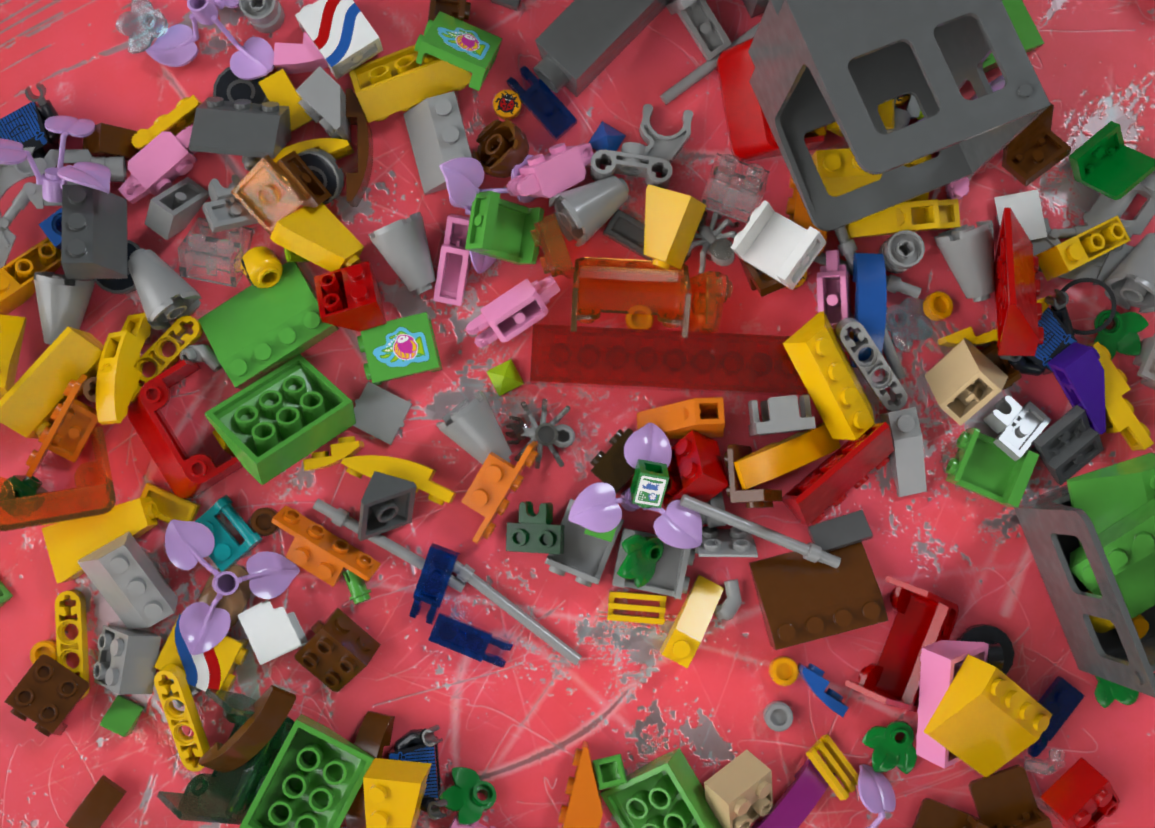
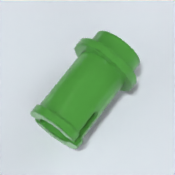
M349 570L342 572L351 597H349L350 601L353 600L356 605L371 599L369 594L371 589H367L364 579Z

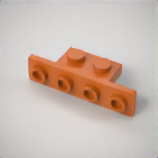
M82 374L77 381L71 379L63 394L68 397L64 404L58 403L50 418L55 421L51 428L46 426L40 435L38 442L42 443L39 451L34 449L26 461L25 465L29 466V469L25 476L31 478L36 473L48 451L74 463L79 458L98 423L96 409L76 400L88 376Z
M535 441L529 443L516 466L493 452L489 453L461 501L485 517L472 539L473 542L478 543L483 538L488 539L496 527L493 523L497 514L502 516L510 504L507 497L511 490L516 492L523 482L524 477L521 473L526 466L530 468L539 453L535 450L539 443Z
M284 506L271 521L294 536V540L285 558L332 587L339 581L345 568L365 581H369L381 566V563L370 555L363 553L350 545L346 540L337 537L323 526L316 524L289 506Z

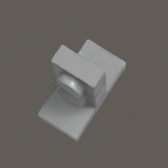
M672 0L666 5L671 15L678 14L706 61L711 60L732 45L706 0Z

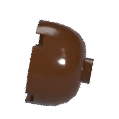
M498 119L487 125L476 140L479 143L477 152L473 150L472 153L473 158L481 163L484 173L497 178L510 177L515 165L521 164L529 153L526 135L509 119H505L506 121L504 122Z

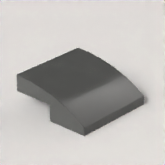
M1078 405L1073 407L1033 441L1046 468L1060 485L1104 450L1099 433L1090 427L1085 410Z

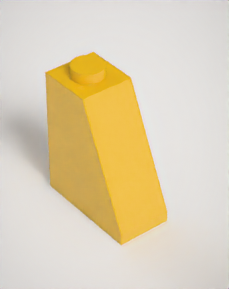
M648 184L645 202L644 255L654 260L652 265L667 271L670 266L681 270L707 205L690 195Z
M323 203L316 208L303 206L277 221L270 236L274 243L330 272L359 264L361 260L359 256L364 249V246Z

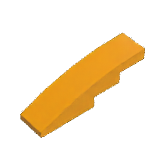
M823 422L814 429L798 432L780 442L770 443L733 463L742 490H746L802 467L835 451L841 446L838 439L831 437Z

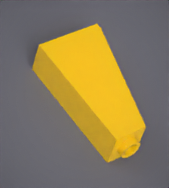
M151 498L134 499L41 528L57 584L75 580L85 573L77 563L79 559L127 532H130L137 539L157 526L158 508L151 501Z

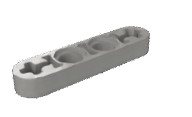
M854 318L841 320L836 326V336L880 403L890 411L902 409L907 402V393L864 326ZM848 327L854 329L853 333L859 341L854 342L847 335L846 329ZM864 347L871 348L870 357L865 361H860L858 359L859 351ZM878 369H884L886 372L884 379L880 382H873V373ZM889 387L895 393V401L892 402L890 400L891 398L885 388Z

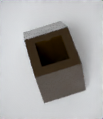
M629 428L625 432L619 429L609 442L613 446L605 454L601 450L590 462L594 466L591 472L603 483L610 484L616 494L635 473V469L627 463L624 457L625 443L633 433Z

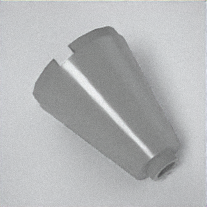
M611 176L556 194L549 198V208L554 205L556 213L552 214L556 225L568 241L576 240L575 246L579 247L585 244L628 200L629 187L622 178Z
M420 212L368 234L372 243L410 292L415 290L418 295L433 288L431 282L436 279L423 217Z
M992 220L976 222V228L974 225L967 226L966 224L938 234L939 236L934 237L940 252L967 299L973 298V302L987 300L990 298V293L995 291Z
M1155 233L1145 235L1104 282L1113 291L1116 304L1124 309L1129 310L1133 306L1140 308L1139 313L1155 311ZM1105 290V295L1111 300L1108 292Z
M141 248L129 256L128 268L148 323L153 329L171 327L170 321L176 318L179 319L182 316H190L201 305L199 299H202L200 294L154 251Z
M40 271L34 273V285L44 343L51 345L68 326L80 330L95 286V279H66L65 273L62 275L55 274V272Z
M481 390L473 394L476 398L471 402L466 398L442 418L444 422L436 424L441 432L482 465L491 452L509 463L511 462L509 457L512 452L489 402Z

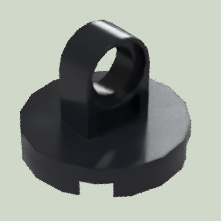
M978 624L968 627L967 631L960 638L958 637L956 641L985 642L989 644L987 663L997 667L1006 675L1013 665L1014 659L1012 642L1003 631L990 625Z

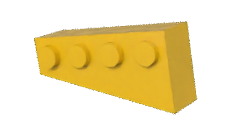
M375 758L363 777L366 828H416L422 798L427 785L426 781L432 763Z

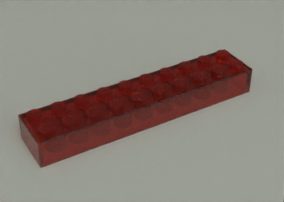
M533 324L531 384L770 396L796 395L797 397L809 394L783 345L791 336Z

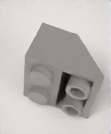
M319 66L295 90L301 98L298 103L315 123H320L331 138L348 140L350 143L351 124L346 118V95L341 86Z
M103 625L102 633L98 638V660L93 668L94 682L119 695L152 694L156 673L154 666L158 659L161 636L144 630Z

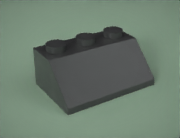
M208 97L196 108L189 151L274 159L291 140L289 106H279L278 102L273 101L256 104L251 103V100L248 99L224 101L222 97Z
M62 185L61 264L66 279L128 278L126 199L111 192L108 194L83 185Z

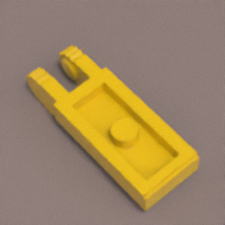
M194 95L183 98L177 103L174 110L159 116L154 121V125L149 129L138 130L137 134L132 136L131 143L136 149L142 150L162 131L171 132L176 136L183 129L185 130L186 127L193 124L196 108L202 102Z

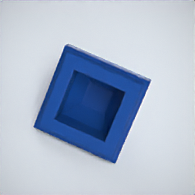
M602 121L588 143L596 151H617L626 135Z

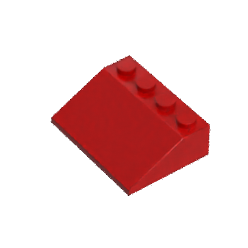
M1004 208L994 256L998 356H1035L1037 346L1042 345L1044 340V328L1038 327V320H1041L1042 303H1037L1036 299L1040 295V279H1035V273H1038L1039 258L1038 256H1033V244L1011 208Z
M886 422L876 423L858 440H848L782 497V502L802 525H809L810 523L812 526L816 525L826 516L824 511L831 505L836 507L848 497L845 493L853 486L856 489L869 479L867 474L874 468L879 470L891 460L888 456L894 452L890 426Z

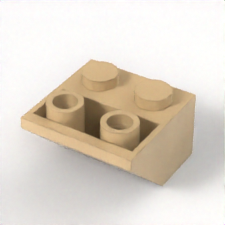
M966 338L959 342L924 375L939 407L960 426L999 394L1008 378L1001 369Z
M745 750L704 782L706 802L722 828H749L756 819L767 815L772 809V770L748 750Z

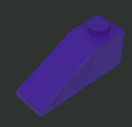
M1073 342L1047 363L1072 407L1078 405L1084 409L1090 427L1102 435L1106 432L1105 378L1104 369L1099 361L1100 355L1090 345L1086 346Z

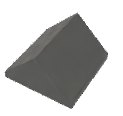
M374 471L361 500L358 527L359 541L412 523L417 488L414 482Z

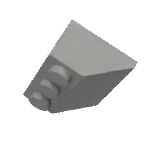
M454 91L426 98L403 114L425 195L447 189L445 178L439 165L454 158H472Z
M130 532L123 534L78 560L77 563L128 629L151 627L175 613L178 602L177 595Z

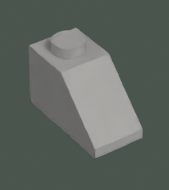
M186 177L150 200L145 225L164 239L169 240L187 227L208 199V191L189 177Z

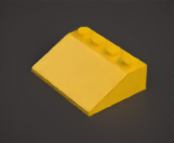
M968 654L923 732L979 774L988 777L1039 740L1041 734L1048 728L1053 714L997 667Z

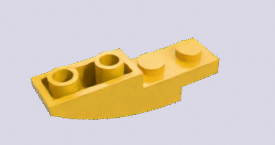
M958 199L903 202L846 225V230L850 238L893 235L903 230L917 232L961 227Z
M145 313L128 315L122 330L109 333L105 341L96 379L97 419L102 425L121 423L127 415L132 396L138 389V382L142 372L134 366L140 359L141 349L151 333V325L148 323Z
M1098 342L1088 344L1099 353V361L1104 369L1106 433L1120 432L1132 451L1146 450L1154 442L1149 437L1151 435L1146 425L1139 422L1134 415V408L1131 403L1122 397L1123 394L1131 390L1127 385L1125 374L1121 370L1116 369L1110 360L1111 355L1104 346Z
M365 455L347 457L341 461V464L347 466V473L360 479L363 475L372 478L374 471L414 482L417 486L416 493H418L419 489L429 493L427 499L443 506L444 502L452 503L456 492L432 481L436 472L435 469L410 460L389 456Z

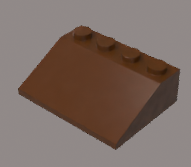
M862 542L827 552L841 558L838 568L819 561L816 563L804 559L802 554L794 551L749 563L770 645L775 650L888 621L881 591Z

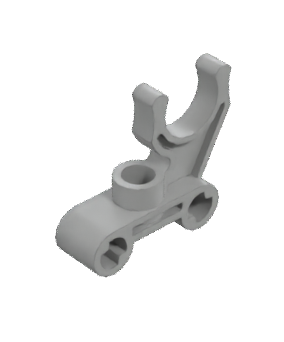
M645 104L642 110L643 117L639 133L648 146L636 142L623 143L621 152L611 150L595 152L591 158L590 165L592 179L598 181L615 174L645 178L647 186L650 184L666 189L669 186L673 172L671 162L690 139L693 112L691 110L684 111L682 116L683 127L678 133L672 136H663L654 131L650 124L653 106ZM601 164L607 165L605 170L599 169ZM655 172H660L662 178H657Z

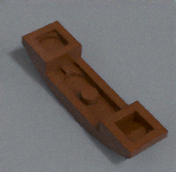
M346 89V118L351 125H357L358 173H346V201L351 207H358L367 190L372 173L373 139L370 125L358 98L352 89Z
M271 685L253 704L255 713L225 744L216 742L198 760L199 765L226 773L248 762L278 731L293 707L296 695Z
M368 711L361 724L354 745L372 757L382 759L384 746H390L395 716ZM363 783L345 816L347 828H366Z

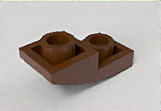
M103 775L65 826L68 828H100L127 791Z

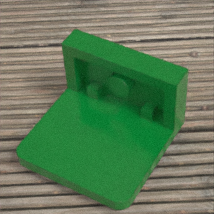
M1110 121L1068 156L1075 181L1113 200L1121 199L1155 171V159L1125 146L1120 124Z

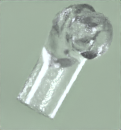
M1051 749L1049 751V758L1044 760L1025 756L1024 769L1028 772L1051 775L1064 768L1066 764L1064 761L1065 753L1061 750Z

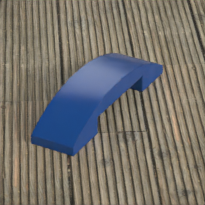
M854 253L852 281L856 282L854 319L864 326L882 354L887 310L884 255ZM854 335V339H852V340H853L854 342L859 341V340L856 338V336ZM862 348L858 353V359L860 361L867 360L871 355V348ZM849 356V362L852 368H857Z

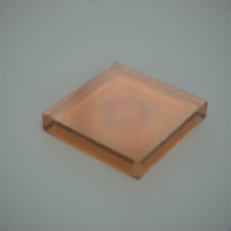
M269 155L263 157L231 191L269 235L272 234L277 221L298 210L308 200Z

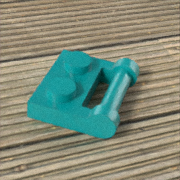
M228 495L220 498L208 511L194 521L205 525L213 533L215 545L209 557L221 572L227 571L263 540L257 532L254 533L234 509L231 505L233 502ZM223 512L244 538L243 544H239L218 518V515Z

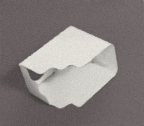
M268 600L263 603L260 602L237 615L260 665L302 647L308 642L295 612L287 614L284 607L275 609Z

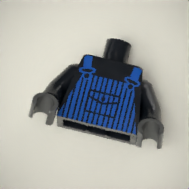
M37 83L36 87L40 92V96L34 95L30 87H27L25 95L32 102L0 119V139L20 142L23 144V148L35 147L32 157L45 158L50 149H59L58 141L61 134L50 132L45 128V120L52 116H58V113L50 100H46L44 97L46 95L45 86Z
M1055 289L1056 298L1045 297V302L1051 305V309L1048 307L1042 313L1041 320H1038V327L1044 328V340L1042 345L1037 346L1035 356H1000L1001 359L1008 360L1011 366L1021 374L1039 376L1052 373L1047 362L1073 342H1077L1066 307L1069 301V296L1066 292Z
M439 725L428 729L410 730L395 742L394 747L388 753V759L432 763L420 809L427 812L433 820L446 817V814L441 813L439 807L448 804L445 799L435 800V798H439L441 793L438 743L442 742L443 739H437V736H434V732L440 729Z

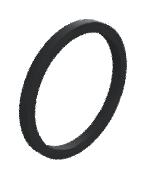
M1080 278L1065 285L1061 291L1066 292L1070 287L1078 283L1092 282L1102 286L1111 298V313L1104 324L1089 331L1074 329L1075 334H1095L1105 329L1113 320L1117 307L1116 298L1109 286L1102 281L1094 278Z

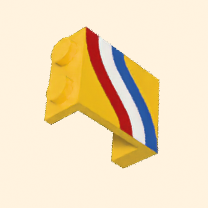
M179 614L154 667L161 670L165 665L174 664L183 670L188 684L215 697L223 694L225 691L229 692L236 680V676L233 674L237 665L241 666L248 655L249 650L246 647L249 640L243 638L237 641L226 635L219 644L209 651L192 655L189 653L180 633L179 620L181 614Z

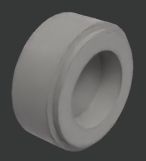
M773 701L765 707L763 718L770 729L780 732L791 726L793 712L786 703Z

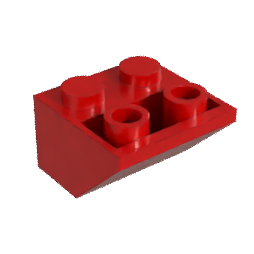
M369 261L314 277L322 322L358 332L387 324L379 284Z
M691 430L671 447L672 458L667 468L669 481L663 499L665 507L674 500H681L683 494L702 502H708L728 486L717 441Z
M1082 757L1040 796L1046 807L1066 828H1097V824L1104 817H1110L1116 812L1118 803H1120L1109 780Z

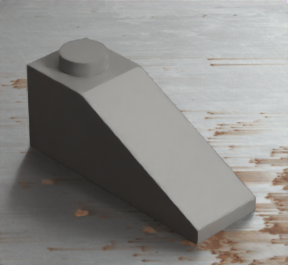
M916 407L879 414L881 422H886L890 426L894 452L889 455V458L891 459L890 464L898 497L927 492L923 439Z

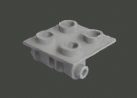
M703 527L702 543L699 547L694 548L695 553H698L699 557H758L753 535L735 527L730 529Z

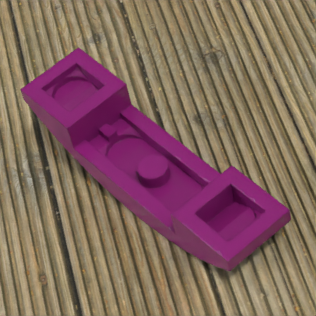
M810 759L795 774V781L775 803L770 812L761 822L757 820L751 828H798L829 786Z

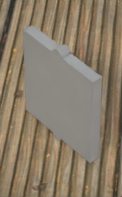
M368 381L360 398L355 400L354 413L356 424L353 426L392 445L399 429L405 426L404 420L412 403Z

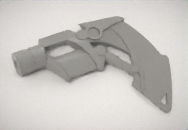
M35 147L23 148V150H27L33 155ZM50 149L45 158H33L41 176L45 173V169L57 168L59 149ZM65 149L64 163H98L110 169L111 182L126 181L127 172L124 156L92 157L88 149ZM27 159L15 165L0 164V200L14 184L28 177L35 176ZM67 181V185H80ZM33 182L25 183L3 217L0 211V268L5 266L17 237L8 227L19 212L24 210L30 201L37 209H44V206H62V202L53 203L43 199L42 185Z
M1155 171L1119 200H1113L1101 194L1090 211H1086L1083 214L1085 225L1052 230L1049 226L1048 218H1044L1047 237L1030 240L1033 244V256L1060 244L1061 241L1059 239L1072 238L1117 215L1121 218L1137 194L1147 198L1146 202L1133 220H1121L1129 238L1132 235H1141L1155 215ZM1125 243L1058 277L1070 280L1094 278L1104 283L1107 277L1135 247Z

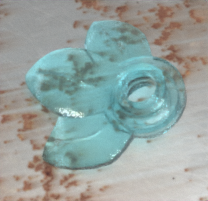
M132 0V11L122 13L116 20V29L123 35L129 36L127 48L129 53L144 52L151 46L154 38L162 37L167 32L168 22L165 16L160 11L155 10L149 0Z
M906 298L900 305L887 307L885 327L891 332L893 345L903 352L909 353L911 351L913 340H926L933 335L932 324L923 316V299ZM896 314L898 316V323L895 321Z

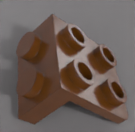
M1052 103L1003 148L1002 167L1025 187L1067 157L1071 151V147L1051 131L1054 109Z
M728 445L724 461L726 468L729 470L726 492L728 497H730V502L746 503V508L773 507V502L782 501V490H754V487L742 490L733 462L751 454L752 449L750 446Z
M337 608L329 616L321 629L297 651L295 659L328 688L338 692L368 665L381 644Z
M43 654L39 656L4 702L13 707L10 712L24 721L29 718L37 723L34 728L48 737L51 734L61 736L68 727V725L63 723L88 690L89 683L50 656Z
M1015 765L969 783V790L979 819L989 828H1053L1050 818L1038 808L1026 771L1022 766Z
M925 798L921 803L912 828H989V826L978 817L933 799Z

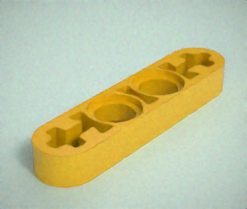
M192 316L180 317L140 357L134 366L140 372H142V368L147 362H153L156 366V372L151 377H145L142 372L141 381L146 383L171 368L180 359V352L189 345H194L203 334V328L198 319ZM186 323L190 325L194 324L192 326V330L194 331L193 334L190 335L186 333L182 336V334L186 331V329L183 326ZM176 334L177 336H180V339L185 341V343L182 345V343L178 339L174 338L173 335ZM171 341L175 344L176 351L171 357H165L162 353V347L166 342ZM138 383V384H139L138 389H137V391L133 394L130 403L132 402V400L134 399V397L137 395V393L139 392V390H140L141 387L143 386L142 383Z
M72 589L61 592L55 599L57 662L74 673L80 672L79 676L89 683L86 599L82 592ZM70 598L71 600H76V606L71 608L68 605L65 606V600ZM77 614V618L65 620V616ZM68 624H74L78 628V636L74 640L69 639L65 634V628ZM70 652L76 653L79 656L80 662L76 668L69 667L66 662V657ZM89 688L80 700L84 699L87 696V694L89 693Z
M174 664L165 665L155 675L154 685L184 767L190 771L198 772L204 768V766L199 765L198 757L201 758L210 749L183 670ZM172 701H181L185 706V710H177L173 706ZM181 726H189L193 730L194 736L185 735Z

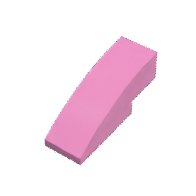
M307 33L303 34V44L275 43L273 65L278 71L284 69L286 74H298L315 71L319 66L322 69L329 67L327 61Z
M456 214L447 216L433 301L457 306L462 305L471 264L469 250H465L470 217Z

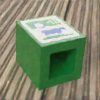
M638 459L630 488L633 504H637L642 508H661L669 481L667 464Z

